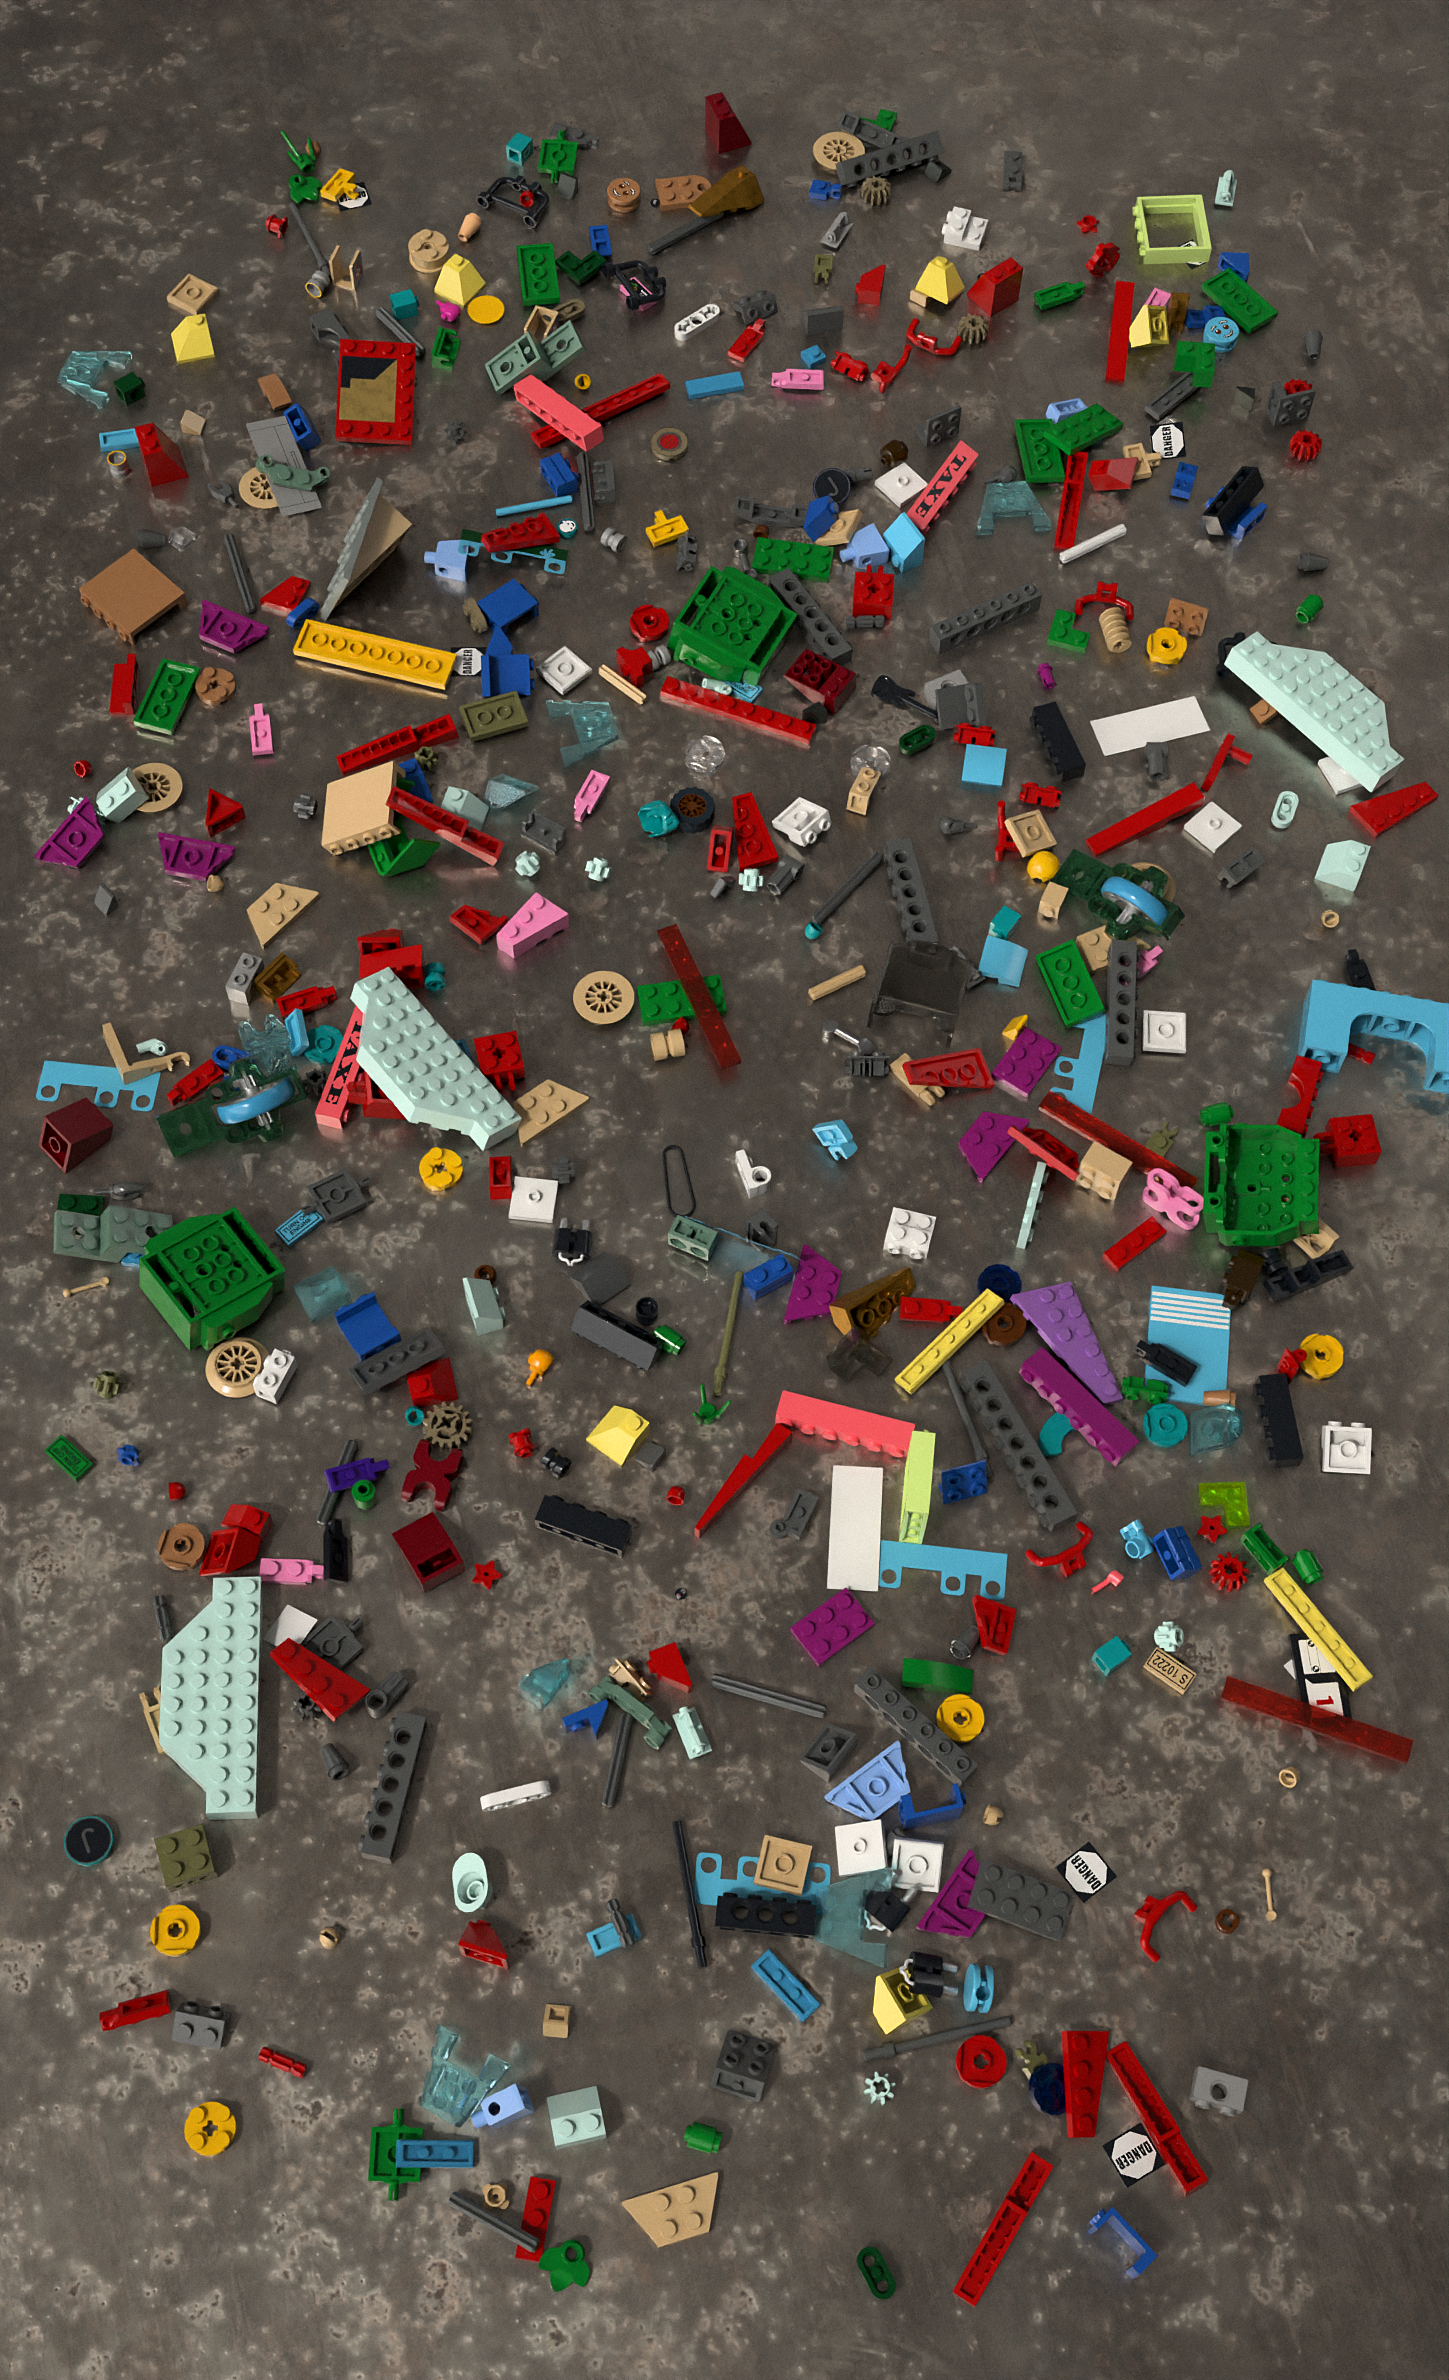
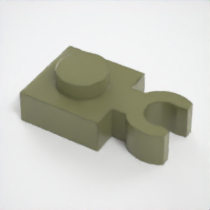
M815 254L813 269L815 283H818L819 278H824L825 284L828 283L829 274H832L834 255Z
M1167 1121L1162 1125L1161 1133L1155 1130L1143 1149L1161 1161L1173 1146L1174 1141L1171 1139L1176 1137L1179 1129L1176 1127L1172 1132L1167 1131L1169 1124Z
M1026 2040L1023 2043L1027 2047V2053L1022 2048H1017L1015 2054L1019 2059L1025 2061L1026 2064L1022 2067V2070L1029 2081L1038 2067L1047 2065L1051 2073L1042 2082L1037 2076L1038 2086L1041 2089L1057 2072L1044 2052L1036 2054L1037 2050L1034 2042Z

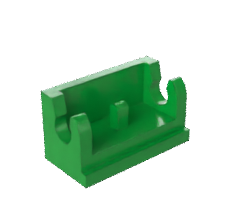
M439 327L431 352L432 368L453 370L461 339L453 338L450 335L457 336V331Z
M1260 1522L1242 1535L1240 1542L1268 1575L1273 1574L1290 1562L1291 1558L1281 1552L1265 1533Z

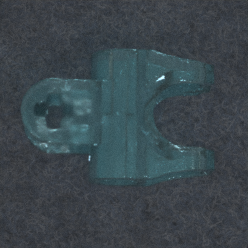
M273 1014L266 1015L264 1021L266 1031L263 1032L253 1029L247 1021L240 1022L238 1027L239 1037L250 1060L260 1058L267 1072L273 1076L284 1075L291 1057L288 1049L292 1048V1040L285 1026Z

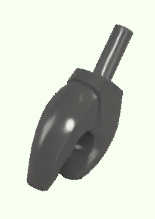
M219 480L222 489H216L210 482L207 483V487L215 499L226 504L231 503L236 509L239 508V504L234 500V491L227 482Z
M118 1182L110 1184L109 1189H96L95 1195L110 1194L113 1199L131 1200L139 1196L140 1191L143 1190V1185L135 1182Z

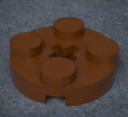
M1004 1302L1005 1304L981 1326L983 1335L991 1345L1003 1347L1014 1345L1021 1341L1025 1332L1026 1318L1023 1316V1312L1008 1302ZM1001 1320H1004L1010 1326L1004 1329L999 1327L998 1324H1000Z

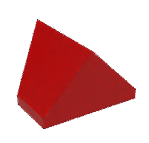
M209 788L205 825L211 838L246 817L243 806L240 803Z

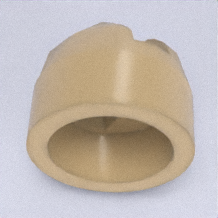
M210 875L207 881L208 891H221L224 888L223 879L217 875Z
M1326 910L1323 912L1321 920L1326 927L1331 928L1338 924L1339 916L1334 910Z
M1285 1767L1279 1773V1780L1285 1787L1292 1788L1299 1782L1300 1772L1296 1767Z
M988 1804L985 1809L983 1823L997 1825L1001 1822L997 1817H1003V1813L1000 1808Z
M327 1927L321 1931L319 1939L325 1948L332 1949L339 1944L340 1934L335 1928ZM326 1932L335 1937L333 1942L324 1936Z

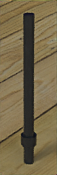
M679 1820L672 1822L692 1933L690 1942L692 1950H695L698 1969H705L708 1967L704 1950L706 1948L705 1936H702L683 1826L682 1821Z

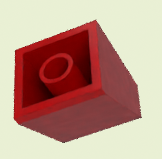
M1010 257L982 274L967 292V296L990 317L996 315L1019 301L1023 267Z
M154 423L134 427L151 487L189 477L179 446Z

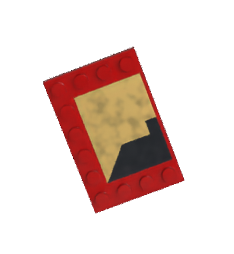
M340 339L336 441L412 445L416 343Z

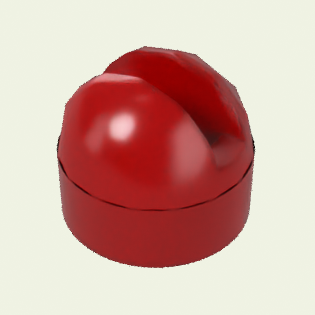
M526 190L521 194L519 201L524 207H531L535 201V195Z
M87 760L76 761L74 763V771L79 777L87 776L92 771V764Z
M681 1016L673 1024L671 1030L680 1028L682 1035L688 1033L690 1025Z
M169 1482L170 1501L183 1498L186 1492L184 1485L180 1482Z
M680 1486L671 1487L666 1496L667 1502L677 1506L683 1505L686 1497L684 1489Z

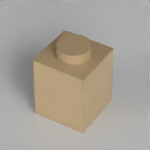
M1049 881L1040 900L1038 912L1047 917L1057 919L1066 901L1068 888Z

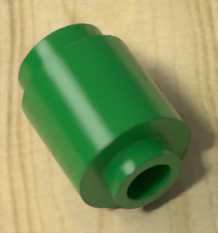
M1310 594L1299 605L1295 616L1301 623L1307 624L1311 622L1323 609L1324 604L1321 597Z
M1221 1102L1205 1106L1204 1109L1200 1110V1117L1203 1126L1209 1125V1127L1220 1125V1123H1230L1234 1113L1231 1105Z
M666 1324L662 1327L658 1326L653 1335L665 1341L662 1349L671 1355L675 1354L678 1356L687 1342L683 1339V1335Z
M360 1480L353 1485L352 1496L356 1506L361 1509L373 1507L377 1501L374 1485L368 1480Z
M1303 1549L1294 1554L1295 1558L1292 1562L1302 1581H1306L1307 1585H1312L1324 1578L1322 1573L1324 1570L1312 1550L1307 1551V1549Z
M694 2121L693 2126L687 2125L684 2140L688 2141L687 2147L709 2154L711 2151L717 2153L723 2132L717 2131L716 2127Z

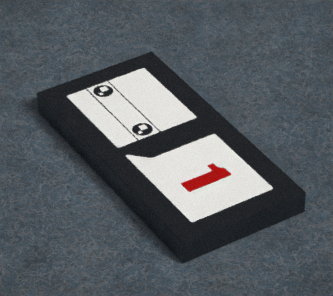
M1306 1633L1289 1634L1288 1640L1304 1729L1352 1725L1353 1721L1347 1688L1343 1678Z

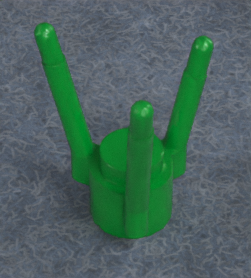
M282 130L281 134L296 157L290 151L287 154L297 164L302 173L312 172L315 169L314 163L317 162V159L314 156L311 138H307L310 155L306 153L299 154L286 133Z
M701 1384L702 1406L699 1409V1414L693 1412V1416L697 1419L699 1425H710L716 1419L722 1418V1414L730 1406L731 1400H728L717 1411L713 1404L707 1403L705 1385Z

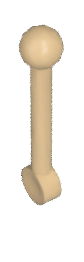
M103 1277L95 1283L71 1290L64 1289L63 1295L70 1297L73 1293L100 1285L107 1287L109 1279Z
M1265 1868L1262 1874L1265 1877L1268 1902L1266 1918L1269 1921H1273L1277 1915L1273 1911L1270 1883L1272 1871L1269 1868Z

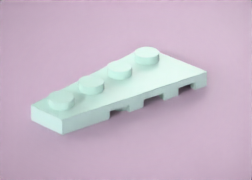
M1037 1163L1016 1247L1025 1249L1027 1241H1032L1034 1229L1030 1227L1032 1222L1036 1223L1039 1210H1036L1035 1207L1036 1203L1041 1204L1044 1191H1041L1040 1187L1041 1184L1046 1185L1049 1173L1045 1172L1046 1163Z

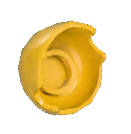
M1048 851L1037 852L1027 864V871L1032 879L1039 878L1042 882L1055 879L1060 873L1061 868L1059 858Z

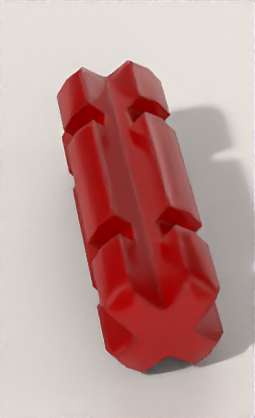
M1348 1043V1056L1359 1061L1362 1059L1364 1063L1369 1065L1372 1064L1375 1058L1374 1053L1370 1051L1365 1052V1049Z
M263 2047L258 2056L260 2061L267 2064L270 2062L271 2066L287 2073L292 2072L294 2076L302 2078L307 2070L306 2064L300 2061L295 2062L293 2058L277 2051L274 2053L272 2049Z

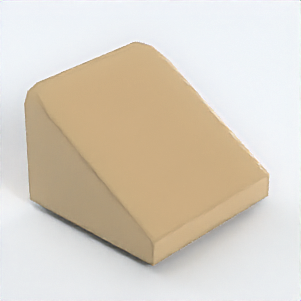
M916 288L910 292V300L923 307H926L933 299L916 290Z
M186 409L180 422L182 432L201 436L206 419Z
M546 2004L543 2036L568 2037L571 2006Z

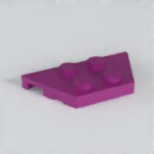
M204 599L202 601L201 626L199 628L200 640L235 654L270 633V628L264 624Z
M87 796L34 855L36 859L79 869L106 838L92 802Z
M158 833L165 872L169 875L207 881L210 875H214L236 853L235 846Z
M983 1111L960 1139L958 1147L962 1154L967 1157V1162L970 1167H973L980 1183H983L1016 1142V1139L1007 1133L1009 1128L1014 1125L1022 1131L1024 1127H1028L1030 1120Z
M803 1244L800 1256L802 1260H799L784 1317L785 1324L803 1318L804 1320H809L816 1316L832 1315L828 1305L836 1300L842 1271L806 1244Z
M971 1849L968 1850L916 1928L918 1930L970 1939L986 1916L984 1913L967 1907L979 1868V1864L974 1857L975 1854Z

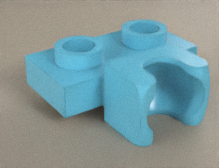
M842 1119L820 1123L813 1128L823 1146L830 1145L828 1150L835 1160H839L841 1156L848 1159L858 1149L852 1139L853 1135L849 1131L848 1125Z

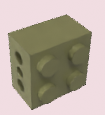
M203 1824L154 1839L165 1885L170 1893L219 1877L207 1830Z

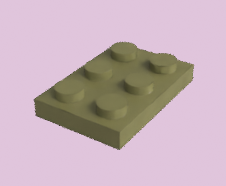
M517 691L459 706V711L471 742L529 726Z

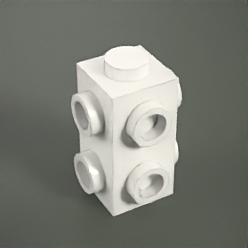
M274 1349L272 1355L267 1356L262 1373L258 1374L253 1382L254 1390L258 1397L275 1404L278 1403L298 1367L296 1358L291 1352Z

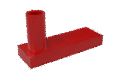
M1228 733L1200 789L1206 792L1209 791L1226 755L1248 765L1253 754L1233 745L1235 736Z

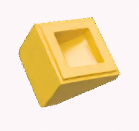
M1025 1014L1013 1018L1002 1034L1015 1041L1027 1026L1028 1016Z

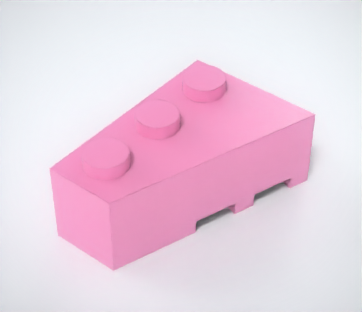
M535 893L497 933L498 948L515 959L536 947V944L546 938L548 940L553 937L554 933L561 929L569 928V914L538 893Z

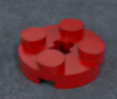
M1113 242L1100 243L1095 248V253L1086 263V269L1094 278L1103 277L1102 273L1106 270L1110 272L1118 262L1120 257L1118 250L1120 248Z
M651 604L637 607L633 611V615L630 617V629L638 637L639 641L646 643L658 640L668 634L669 617L663 608L659 607L658 609L654 608ZM649 620L650 622L654 623L652 625H647L646 621Z
M976 2035L965 2041L958 2049L955 2058L956 2070L961 2081L976 2089H987L996 2085L1004 2075L1007 2065L1005 2052L1001 2049L1000 2045L993 2038L984 2035ZM979 2055H982L983 2059L988 2061V2065H984L983 2069H979L978 2065L974 2064V2060H977Z

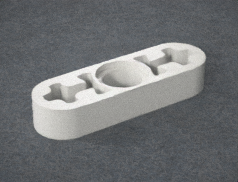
M708 304L678 322L674 327L676 339L680 341L688 340L717 322L720 318L719 307L715 304ZM695 320H699L702 323L697 325L692 322Z
M544 1780L490 1793L480 1798L482 1810L490 1812L542 1799L551 1795L549 1781Z

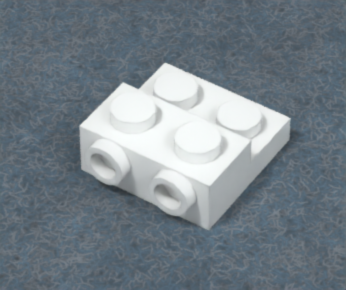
M954 206L952 211H948L946 219L948 224L944 223L942 235H945L944 243L979 251L988 226V220L971 216V210Z
M801 797L796 799L772 821L774 828L788 834L790 841L803 847L808 843H814L817 835L822 831H827L832 823L827 809Z
M893 1207L883 1249L888 1250L892 1254L902 1253L914 1259H926L936 1217Z
M1328 1421V1426H1322V1471L1370 1474L1372 1428H1365V1423H1351V1427H1342V1422Z

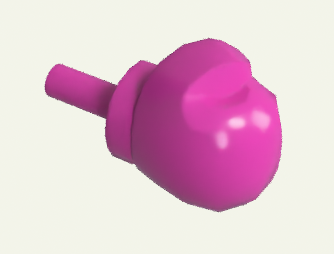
M440 300L436 301V304L440 306V316L443 320L454 322L460 317L462 311L458 305L448 301L445 304Z

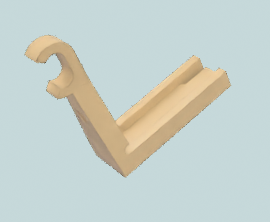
M111 1022L102 1025L104 1039L124 1085L166 1068L172 1072L174 1069L172 1063L179 1060H184L186 1065L190 1066V1057L185 1052H177L164 1057L139 1061L129 1066Z

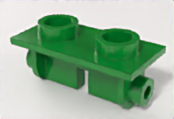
M1123 1377L1122 1397L1132 1401L1138 1399L1146 1400L1151 1404L1165 1403L1168 1396V1384H1164V1381L1148 1379L1146 1387L1143 1386L1144 1378Z

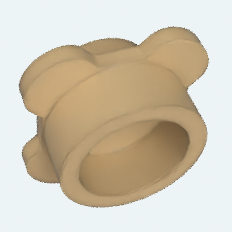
M501 2182L499 2185L492 2186L486 2184L483 2187L482 2192L485 2194L483 2206L485 2209L491 2211L493 2208H501L504 2210L508 2207L509 2201L506 2199L508 2186L505 2183ZM495 2194L498 2195V2198H497V2199H494V2198H493V2196H494Z

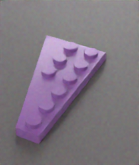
M1071 1281L1013 1294L1010 1297L1013 1304H1017L1024 1312L1023 1316L1027 1320L1032 1321L1038 1328L1039 1335L1059 1358L1064 1359L1069 1365L1068 1369L1071 1373L1076 1374L1084 1383L1083 1387L1103 1406L1122 1401V1394Z

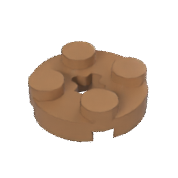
M207 667L195 682L197 695L203 703L208 705H221V702L225 700L228 702L236 693L233 674L224 669ZM215 684H218L220 686L216 687L215 689H212V686Z
M178 1523L174 1525L175 1527L167 1529L162 1533L158 1541V1552L163 1563L169 1568L180 1571L192 1570L197 1567L204 1557L206 1551L205 1539L194 1525ZM186 1542L188 1548L183 1550V1552H179L176 1546Z

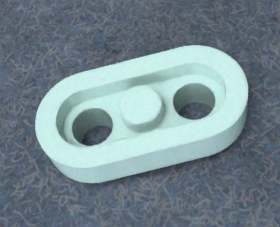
M1284 791L1279 795L1271 817L1274 826L1278 828L1290 826L1299 802L1298 796L1295 793Z

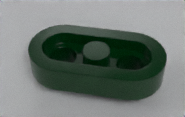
M921 725L902 735L899 739V750L903 754L912 755L926 748L935 741V729L929 725Z
M874 2247L863 2248L857 2256V2267L871 2294L878 2300H887L895 2292V2279L878 2249ZM866 2257L874 2259L873 2266L869 2267L865 2264ZM884 2281L887 2284V2289L880 2291L877 2287L878 2282Z

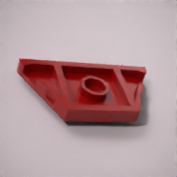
M1014 1125L1009 1128L1007 1133L1026 1146L1031 1154L1041 1157L1049 1167L1059 1170L1071 1180L1075 1181L1079 1172L1076 1170L1079 1167V1162L1077 1161L1079 1158L1075 1151L1044 1129L1024 1127L1020 1131Z

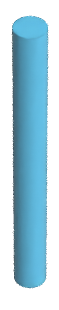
M568 495L495 509L496 515L499 517L572 503V497Z

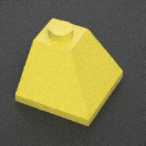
M455 253L444 264L434 292L465 308L486 286V283L470 261Z
M939 256L929 262L916 285V290L945 304L950 303L965 289L954 264L946 258Z
M1144 305L1129 328L1131 347L1146 348L1169 345L1166 306Z
M205 313L187 316L171 333L178 364L215 357Z
M614 1405L586 1438V1441L622 1467L649 1435L650 1423L633 1410Z
M900 1967L876 1977L873 2013L886 2035L904 2027L933 2009L925 1995L909 1992V1984L905 1981L904 1975L899 1973ZM907 1967L904 1971L908 1974V1978H910L911 1974L908 1973Z

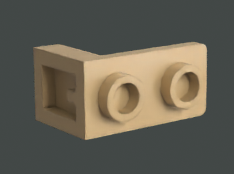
M867 767L861 768L849 791L847 810L866 816L871 794L881 776V772Z

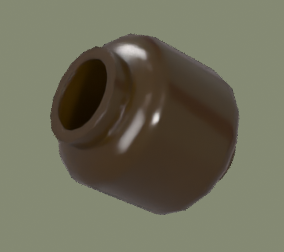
M891 440L880 450L881 463L891 469L898 467L908 458L909 451L903 441Z

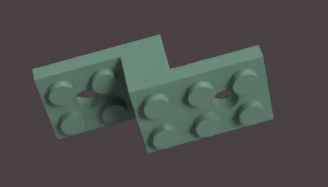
M569 320L541 342L528 331L484 365L496 392L501 395L529 373L542 382L546 381L586 351L574 323ZM566 343L565 347L561 349V346ZM510 365L509 369L505 372V368Z
M111 1205L107 1207L101 1216L56 1210L54 1213V1254L119 1263L128 1252L145 1255V1245L151 1239L146 1234V1230L153 1231L155 1236L173 1227V1215ZM72 1231H78L82 1239L75 1238Z

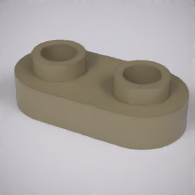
M572 299L553 309L559 312L560 326L569 320L574 321L585 314V304L582 300Z
M473 597L466 599L463 610L466 616H470L474 631L478 630L479 633L487 631L486 620Z

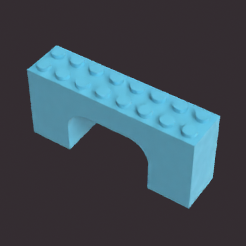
M1312 980L1304 1000L1297 1055L1322 1062L1321 1071L1338 1074L1347 1055L1349 1036L1368 1034L1410 1042L1418 1046L1426 1057L1423 1089L1449 1094V1003L1412 998L1409 995L1401 996L1387 991L1379 992L1364 987L1357 988L1347 984L1329 983L1325 980Z

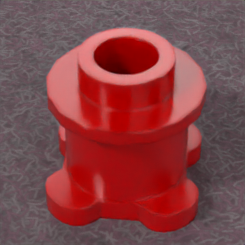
M272 214L265 223L267 231L269 233H277V237L282 239L289 230L288 218L283 217V219H280L275 214Z
M529 1428L508 1435L510 1444L515 1448V1456L527 1458L533 1454L536 1446L532 1444Z

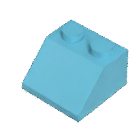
M903 512L883 534V540L889 549V556L894 566L898 567L902 573L922 564L925 538L907 514Z

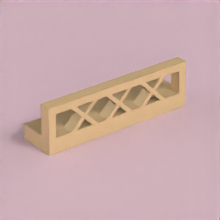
M1283 1198L1281 1201L1288 1202L1289 1199ZM1319 1218V1234L1300 1235V1237L1293 1239V1241L1314 1259L1329 1252L1340 1236ZM1310 1243L1318 1244L1322 1250L1317 1253Z

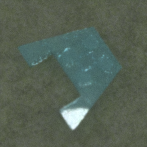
M72 351L56 378L57 382L72 393L84 397V400L88 403L92 402L98 409L103 410L109 400V394L94 388L107 365L126 369L132 358L131 352Z
M1026 481L988 483L976 535L994 534L993 518L1031 515L1034 531L1051 530L1052 524Z
M550 699L545 700L550 719L571 715L579 744L560 748L564 767L572 765L619 739L608 702L583 701V703H571L570 700H563L562 703L553 702Z
M885 1867L818 1888L814 1940L879 1967L887 1968L888 1945L883 1943H863L866 1891L891 1892L892 1869Z
M438 2024L435 2034L438 2035L436 2046L432 2047L430 2055L433 2057L430 2072L426 2074L420 2106L450 2124L461 2128L510 2069L512 2064L490 2053L479 2077L472 2075L448 2061L459 2035Z

